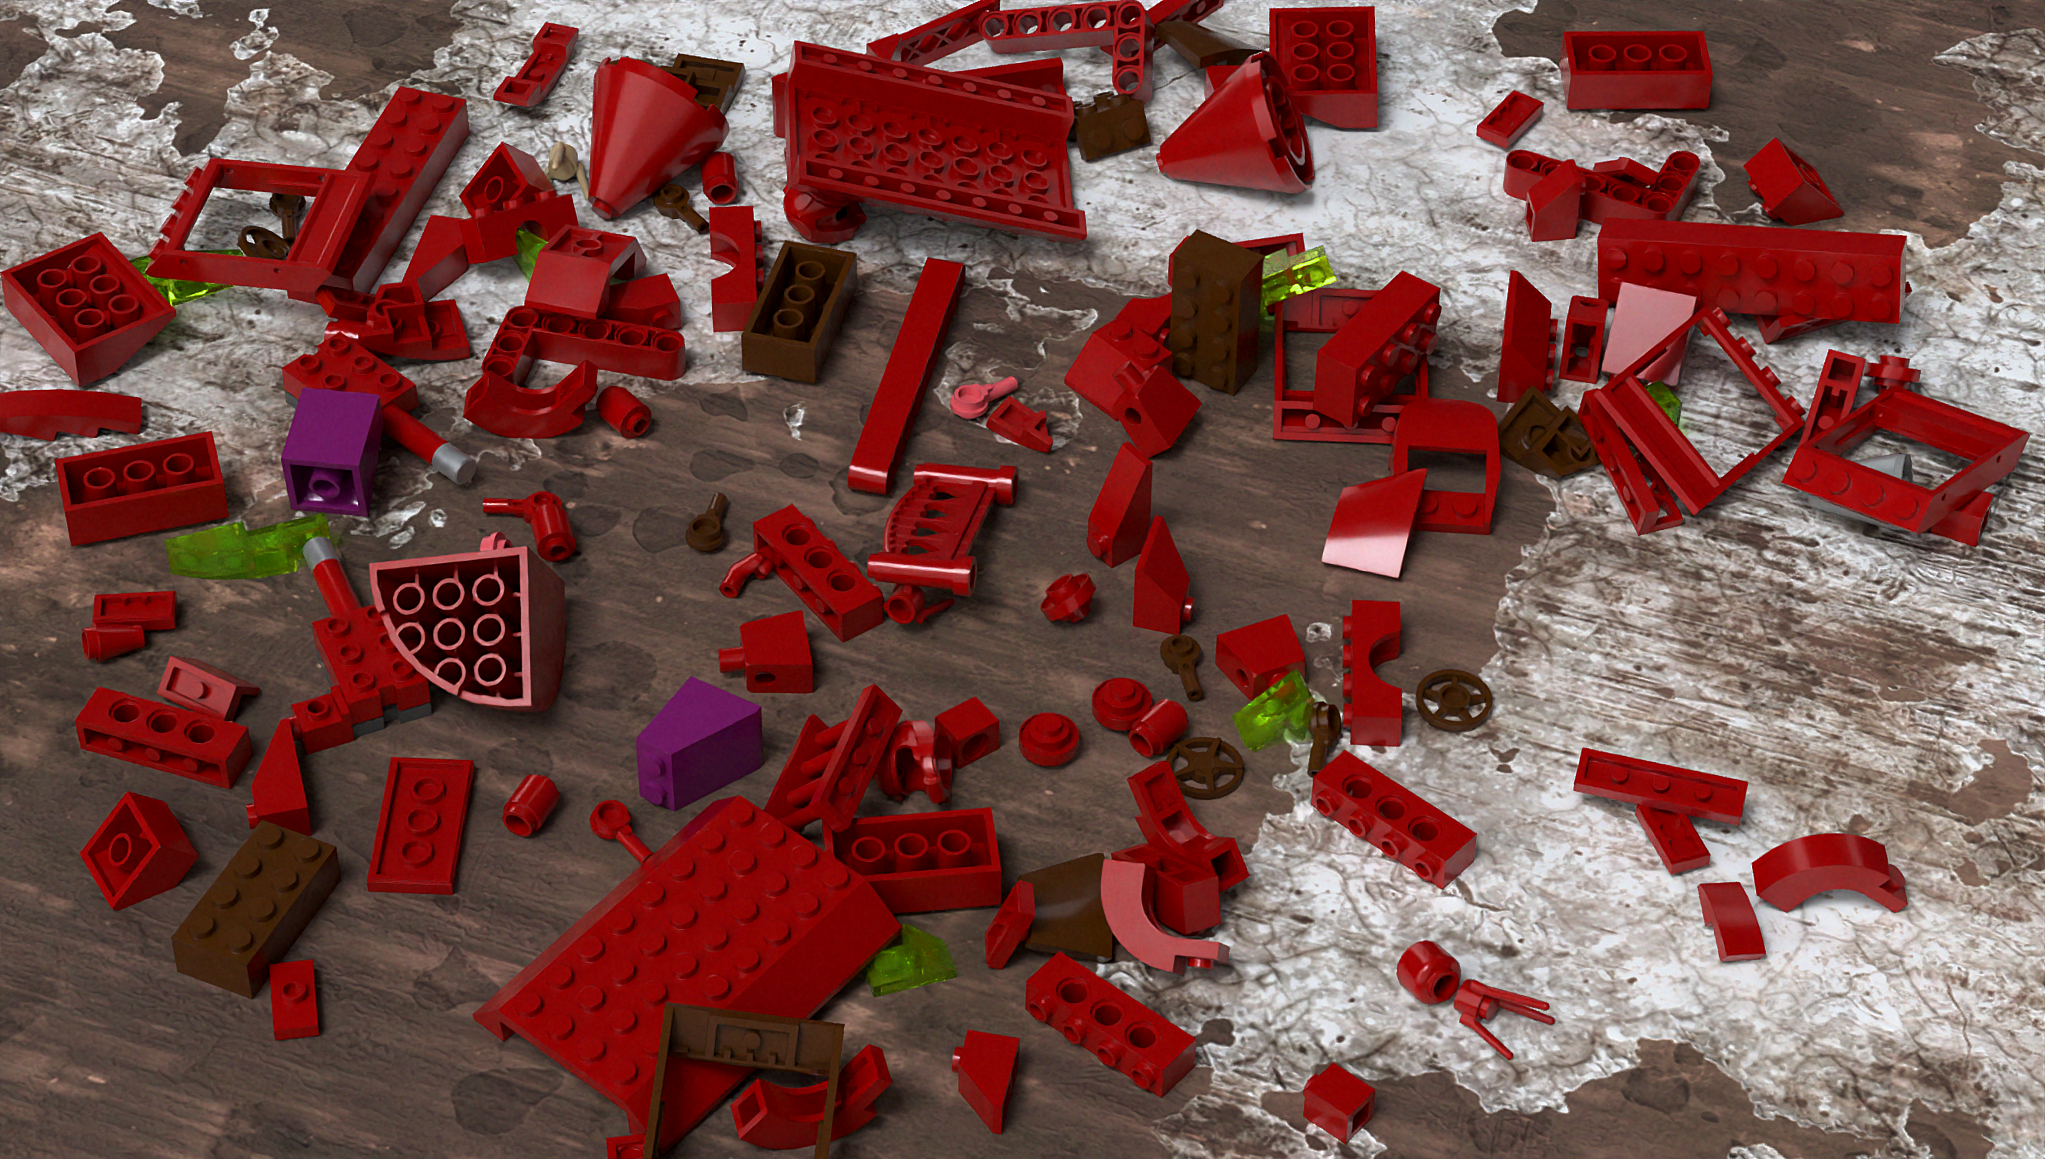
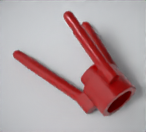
M895 584L889 599L883 604V608L887 611L890 618L897 623L907 624L914 619L915 622L921 624L927 617L954 605L955 600L948 598L924 608L925 595L920 587Z
M1466 979L1460 986L1454 999V1009L1462 1013L1459 1023L1474 1030L1507 1060L1513 1059V1053L1478 1021L1482 1019L1489 1021L1496 1013L1497 1008L1500 1007L1548 1025L1555 1024L1554 1017L1531 1009L1536 1008L1547 1011L1550 1008L1549 1003L1487 986L1475 979Z

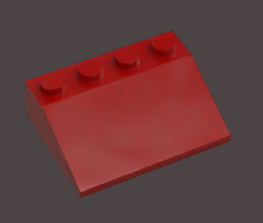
M1375 6L1269 8V53L1278 62L1288 80L1289 86L1285 87V90L1292 105L1298 104L1302 114L1340 128L1363 129L1377 127Z
M101 231L0 272L5 307L79 388L113 374L177 316L176 309Z

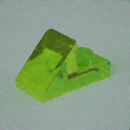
M1294 669L1231 717L1245 746L1255 752L1284 729H1288L1303 741L1306 736L1314 699L1301 673Z
M906 923L902 924V945L882 950L862 969L874 998L957 978V971L944 940Z

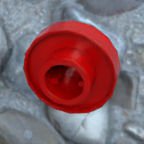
M1879 355L1878 364L1865 363L1864 376L1872 377V385H1878V393H1883L1892 386L1909 390L1910 383H1919L1921 370L1909 368L1910 359Z
M1086 573L1074 577L1072 574H1066L1055 580L1046 589L1045 593L1047 596L1043 599L1040 609L1050 621L1060 619V621L1070 620L1072 623L1077 622L1090 612L1091 608L1089 605L1093 600L1092 595L1096 590V584Z
M1126 677L1103 681L1095 688L1092 694V714L1097 722L1106 728L1117 731L1132 730V724L1152 707V697L1147 687L1137 680Z
M1043 712L1032 715L1019 728V749L1022 755L1032 763L1041 766L1060 765L1072 759L1078 751L1079 730L1071 719L1058 713Z

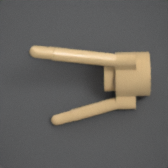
M557 142L549 153L548 167L545 168L546 177L551 183L554 177L558 180H568L576 175L585 200L588 201L589 185L584 174V164L578 162V153L574 147L563 142Z

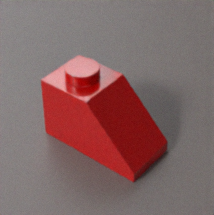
M967 1030L963 1047H955L952 1059V1072L958 1073V1092L992 1133L1002 1134L1019 1069L1020 1038Z

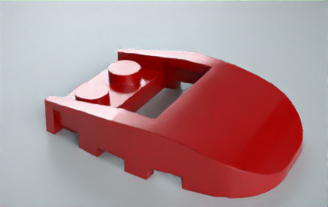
M1427 398L1408 403L1400 413L1393 436V444L1388 460V470L1391 476L1407 472L1408 450L1486 454L1485 493L1424 490L1421 505L1418 506L1413 531L1490 535L1493 509H1496L1500 479L1502 478V460L1495 415L1487 407L1466 400Z

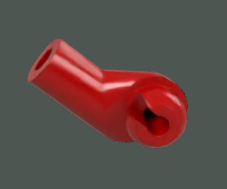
M753 552L734 563L719 587L721 594L727 598L737 597L748 576L753 573L757 578L764 579L772 570L773 562L764 557L765 553Z

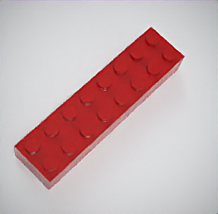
M399 86L345 169L371 172L377 178L333 273L321 285L370 293L470 134L466 99ZM316 290L313 293L287 291L289 299L320 305L314 296Z
M1605 217L1597 237L1598 299H1605L1609 301V304L1613 305L1617 304L1621 282L1697 297L1699 310L1707 305L1712 311L1719 307L1722 312L1774 316H1787L1798 313L1805 318L1899 324L1905 305L1907 236Z

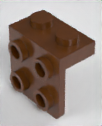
M1113 91L1094 95V101L1082 104V101H1073L1075 118L1073 125L1082 160L1094 159L1151 142L1141 99L1129 98L1127 93L1114 95Z

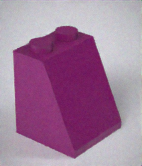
M302 388L281 456L291 509L368 517L384 423L380 395Z
M690 676L636 738L640 796L652 804L661 805L675 812L760 769L764 764L761 706Z

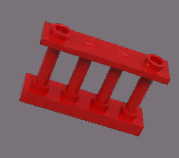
M874 683L863 689L849 719L829 728L817 715H810L763 811L799 833L800 828L819 819L823 820L836 834L848 829L903 710Z

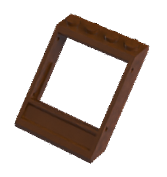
M666 1002L642 1159H657L665 1109V1101H662L668 1057L829 1077L824 1120H819L814 1159H828L845 1024Z

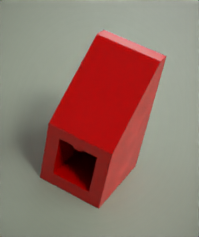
M1574 159L1564 161L1527 191L1524 220L1532 242L1575 239L1576 225L1582 222L1580 196L1586 193V180L1583 173L1579 174Z

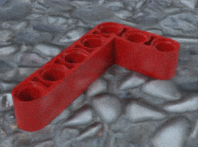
M1117 0L993 11L983 16L979 23V33L991 50L997 54L1113 45L1112 83L1117 93H1127L1129 98L1141 99L1143 106L1151 98L1154 25L1144 6L1137 0ZM1140 17L1137 23L1128 25L1132 19ZM1106 20L1101 27L1094 28L1099 21ZM1072 23L1067 30L1060 31L1064 25ZM1038 26L1033 33L1027 34L1030 28ZM1004 29L999 36L993 37L995 32ZM1139 50L1137 55L1127 58L1130 52ZM1138 82L1136 88L1126 91L1130 84Z
M1527 150L1510 152L1506 157L1504 192L1511 197L1526 201L1527 191L1561 165L1563 161ZM1676 151L1672 153L1659 171L1655 185L1649 188L1577 166L1579 174L1583 173L1586 180V193L1580 196L1582 219L1600 225L1603 224L1605 217L1679 221L1696 193L1700 168L1699 157L1689 151Z
M521 305L510 309L506 313L481 366L482 376L491 370L519 387H523L535 359L579 366L587 359L598 366L599 370L673 381L681 378L686 373L685 339L682 334L673 330L603 318L579 321L573 318L572 315L562 313L543 314L535 308Z

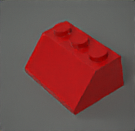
M1510 270L1496 400V402L1515 403L1531 385L1536 387L1542 394H1544V391L1551 392L1554 369L1546 367L1554 366L1556 344L1549 343V341H1556L1558 319H1551L1552 303L1521 273Z

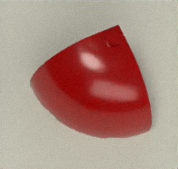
M528 546L369 563L370 584L376 609L382 617L393 644L419 673L438 687L458 698L492 709L514 712H543L552 706L560 688L565 658V582Z

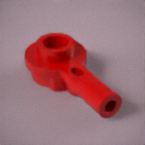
M546 491L531 494L525 500L484 497L483 513L514 514L517 518H524L526 523H531L537 508L545 504H557L562 507V502L557 495Z
M605 800L600 802L590 815V828L594 834L607 840L617 839L641 865L654 854L632 831L631 814L623 803L617 800Z

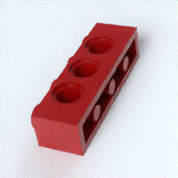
M791 504L753 522L754 552L765 553L764 557L773 562L772 570L842 643L883 624L882 605L884 604V596L880 588L874 583L871 584L861 574L855 562L848 561L838 551L834 541L831 538H826L816 528L813 520L808 515L804 516Z
M99 686L75 719L81 749L231 790L253 756L249 730L246 726Z
M1344 750L1313 776L1311 806L1315 807L1322 815L1332 818L1349 829L1353 835L1363 838L1380 849L1387 857L1395 859L1411 869L1421 879L1428 880L1443 890L1474 862L1477 833L1348 751Z
M1058 951L1026 981L1025 1010L1032 1017L1058 1030L1071 1043L1081 1045L1096 1055L1103 1064L1114 1067L1130 1077L1140 1088L1148 1089L1160 1098H1163L1195 1067V1037L1061 951Z

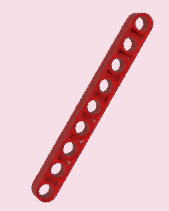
M927 258L853 454L848 472L849 489L881 495L889 494L964 287L965 263Z

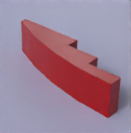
M64 389L19 390L0 393V432L54 442L57 431L96 438L99 427L138 435L142 424V398L97 391Z

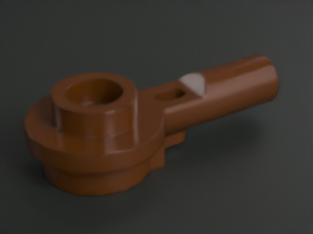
M668 184L655 192L654 205L661 215L670 217L672 220L681 219L683 222H687L699 234H703L708 230L709 223L689 206L690 196L686 189L675 184Z
M272 193L269 201L270 211L275 216L281 218L282 238L292 246L297 237L296 217L301 215L306 208L305 197Z
M722 493L714 494L706 514L698 515L697 518L689 523L685 538L687 544L693 549L709 552L721 546L724 542L725 531L720 526V519L728 502L726 495Z
M1186 635L1167 637L1160 646V656L1165 666L1173 674L1180 675L1189 700L1201 698L1203 692L1195 672V663L1200 657V645L1195 639Z
M1324 701L1315 702L1312 705L1311 711L1307 714V727L1310 734L1314 735L1307 774L1312 778L1325 767L1327 748L1332 746V741L1337 740L1341 731V717L1336 705L1327 704Z

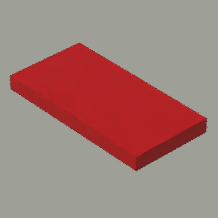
M391 757L367 877L368 892L453 895L475 774L474 760Z

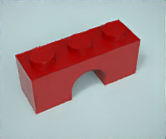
M556 189L535 193V200L525 203L524 197L504 201V209L497 211L493 210V206L471 210L472 217L459 220L469 264L487 263L517 255L515 235L521 224L529 233L532 247L545 246L565 224L579 227L572 194L557 195Z

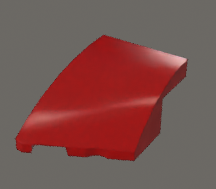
M417 280L381 284L375 294V302L367 312V321L363 329L358 332L359 345L388 355L410 359L455 360L470 358V346L455 299L424 302Z
M1420 468L1343 488L1328 532L1321 562L1400 579L1408 542H1411L1418 506L1421 505L1428 469Z

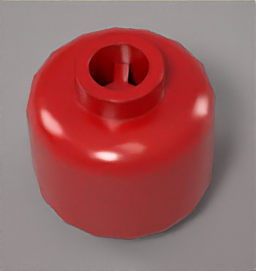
M1424 940L1408 947L1401 955L1397 964L1396 975L1400 985L1423 1004L1434 1005L1448 1000L1456 993L1461 980V968L1459 962L1437 942Z

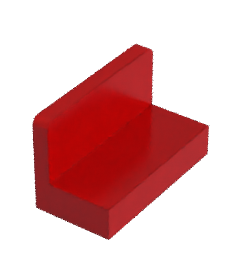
M170 656L156 694L202 715L224 721H232L242 694L257 696L260 687L198 659Z

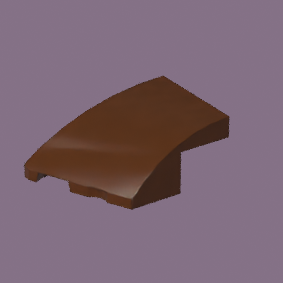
M1175 20L1157 24V37L1199 70L1213 64L1241 65L1249 56L1266 51L1189 21Z
M678 53L673 67L660 66V69L695 88L698 92L694 100L708 110L710 104H714L724 116L733 103L746 74L744 63Z
M1533 385L1525 390L1497 424L1501 454L1518 465L1538 474L1559 479L1601 464L1578 415L1568 405L1559 410Z
M1094 853L1025 873L1018 877V881L1033 883L1036 917L1032 921L1028 936L1025 939V948L1055 954L1061 951L1070 957L1106 963L1112 958L1113 932L1106 920L1101 900V876L1105 859L1104 853Z

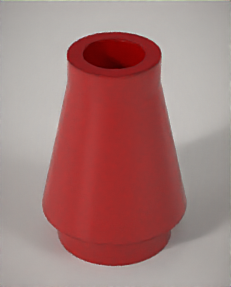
M92 622L91 627L82 628L81 631L82 647L86 660L95 659L98 663L135 649L144 648L145 645L141 624L122 625Z

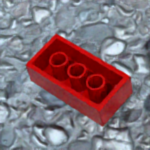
M1563 31L1559 67L1567 109L1690 110L1694 108H1708L1713 72L1704 31Z
M1403 270L1400 271L1317 351L1313 409L1351 428L1363 416L1367 417L1372 412L1375 404L1384 395H1390L1396 383L1405 375H1410L1417 363L1425 355H1430L1436 348L1439 339L1438 334H1436L1437 321L1442 310L1441 305H1439L1441 288Z
M212 431L54 459L71 546L229 517L225 486Z
M992 807L853 818L849 828L838 834L822 821L823 850L865 877L892 914L1001 905V865Z

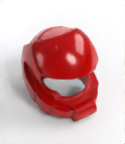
M787 185L783 189L785 194L783 208L787 221L804 239L810 242L834 244L854 237V233L860 228V225L864 224L867 220L858 202L838 200L833 197L813 193H802L797 190L788 189ZM837 212L844 215L840 220L835 218Z
M924 720L898 722L873 774V779L878 789L885 795L901 802L904 801L905 796L916 790L925 791V794L929 796L932 803L949 802L952 790L953 757L948 736L943 731H933Z

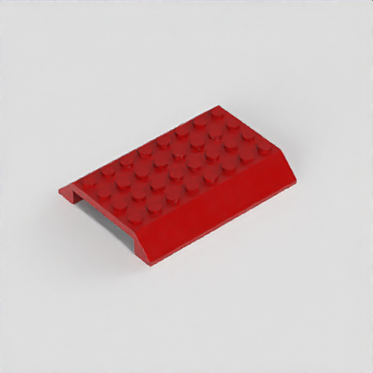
M794 40L784 94L788 189L797 190L802 193L829 196L838 200L869 204L873 207L905 211L909 214L936 217L945 221L976 225L980 228L1007 231L1016 235L1043 238L1052 242L1058 241L1074 244L1086 239L1085 211L1073 209L1066 140L1075 119L1071 96Z
M741 795L716 800L709 804L472 1015L476 1022L504 1042L515 1032L623 1109L627 1114L629 1129L632 1135L644 1134L647 1131L666 1002L809 1020L902 933V927L865 877ZM668 1057L662 1101H665V1109L658 1153L663 1156L756 1068Z

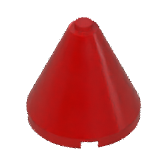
M1262 51L1249 56L1160 145V153L1156 154V161L1162 174L1167 173L1171 179L1291 194H1298L1312 189V184L1305 185V182L1314 179V164L1304 121L1298 104L1292 105L1285 90L1289 83L1284 72L1269 52Z
M610 57L603 59L594 74L588 201L592 204V211L605 219H611L612 216L620 217L702 161L707 155L718 150L723 145L730 131L728 121L714 104H710L708 110H706L694 100L698 92L695 88L658 67L628 57H620L616 65L609 64L612 60Z

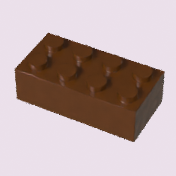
M1198 229L1174 253L1169 351L1173 353V372L1231 396H1235L1256 372L1264 255Z
M784 241L741 335L742 370L816 383L857 289V253Z
M261 820L171 937L177 972L253 999L270 977L269 964H276L282 961L340 883L341 876L336 846Z

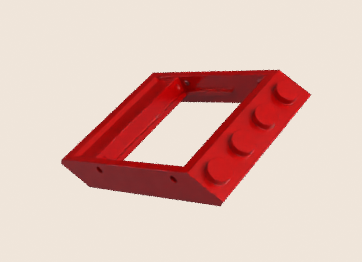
M210 158L201 169L195 166L186 177L184 184L188 188L187 190H182L173 202L171 208L176 211L174 214L171 213L159 230L163 234L162 239L159 237L149 249L147 257L151 260L144 273L154 278L313 293L333 273L377 176L371 172ZM213 187L315 197L286 260L185 251L184 245Z
M1275 286L1273 439L1393 444L1396 424L1402 409L1412 401L1429 398L1427 355L1415 367V395H1384L1375 404L1372 412L1367 417L1363 416L1352 428L1314 410V391L1286 390V350H1283V331L1337 333L1381 290Z
M1707 305L1593 394L1693 516L1805 424L1801 416L1806 413L1792 395L1785 399L1776 387L1781 384V381L1768 366L1761 370L1752 360V357L1757 353L1743 336L1736 340L1727 330L1732 323L1721 309L1716 307L1712 311ZM1693 326H1696L1705 337L1709 334L1712 335L1777 413V416L1773 419L1783 430L1782 433L1755 455L1753 452L1750 453L1721 478L1718 477L1636 378L1638 374L1668 351L1666 348Z
M1892 386L1799 446L1781 483L1865 517L1920 535L2013 471L2030 434L1909 390ZM1883 428L1975 462L1935 489L1930 490L1839 457V455Z

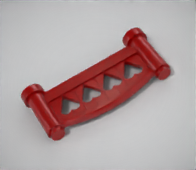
M924 462L923 465L917 464L914 471V486L897 502L887 519L883 532L882 551L869 555L867 564L868 578H875L877 582L953 590L954 595L971 597L976 584L977 559L975 556H968L994 499H996L997 504H1015L1019 488V468L1017 466L1001 465L999 469L931 462ZM935 493H947L956 497L940 501L934 500L936 498ZM928 510H937L948 515L930 519L925 518ZM919 528H929L939 533L922 537L916 536ZM919 546L929 551L915 555L907 554L908 547Z

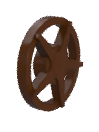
M254 225L245 226L237 238V246L241 248L247 257L283 260L284 257L288 256L292 248L288 242L277 234ZM246 235H251L255 244L248 242Z
M1446 669L1433 672L1422 679L1417 687L1415 703L1419 713L1429 722V725L1450 731L1474 730L1486 721L1491 712L1493 699L1488 686L1477 676L1461 670ZM1452 679L1451 684L1443 686L1439 692L1426 689L1434 682ZM1458 680L1471 684L1481 694L1470 695V692L1465 687L1458 685ZM1423 697L1437 703L1439 709L1432 713L1426 707ZM1485 703L1483 711L1472 718L1468 712L1469 707ZM1448 715L1457 716L1462 721H1452L1443 718Z
M1194 737L1176 743L1166 759L1169 761L1171 768L1178 755H1182L1188 760V766L1175 772L1174 776L1182 794L1196 799L1223 797L1235 790L1243 777V760L1241 755L1233 746L1222 741L1220 737H1217V739L1212 737ZM1196 747H1209L1206 752L1197 753L1191 750ZM1218 750L1231 757L1234 763L1221 761L1216 756ZM1221 773H1236L1227 784L1215 788L1214 782L1219 779ZM1190 777L1196 783L1206 784L1208 789L1194 788L1180 780Z

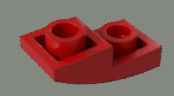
M1741 883L1699 884L1697 889L1705 927L1713 926L1720 962L1761 959L1766 954L1762 934L1751 902Z

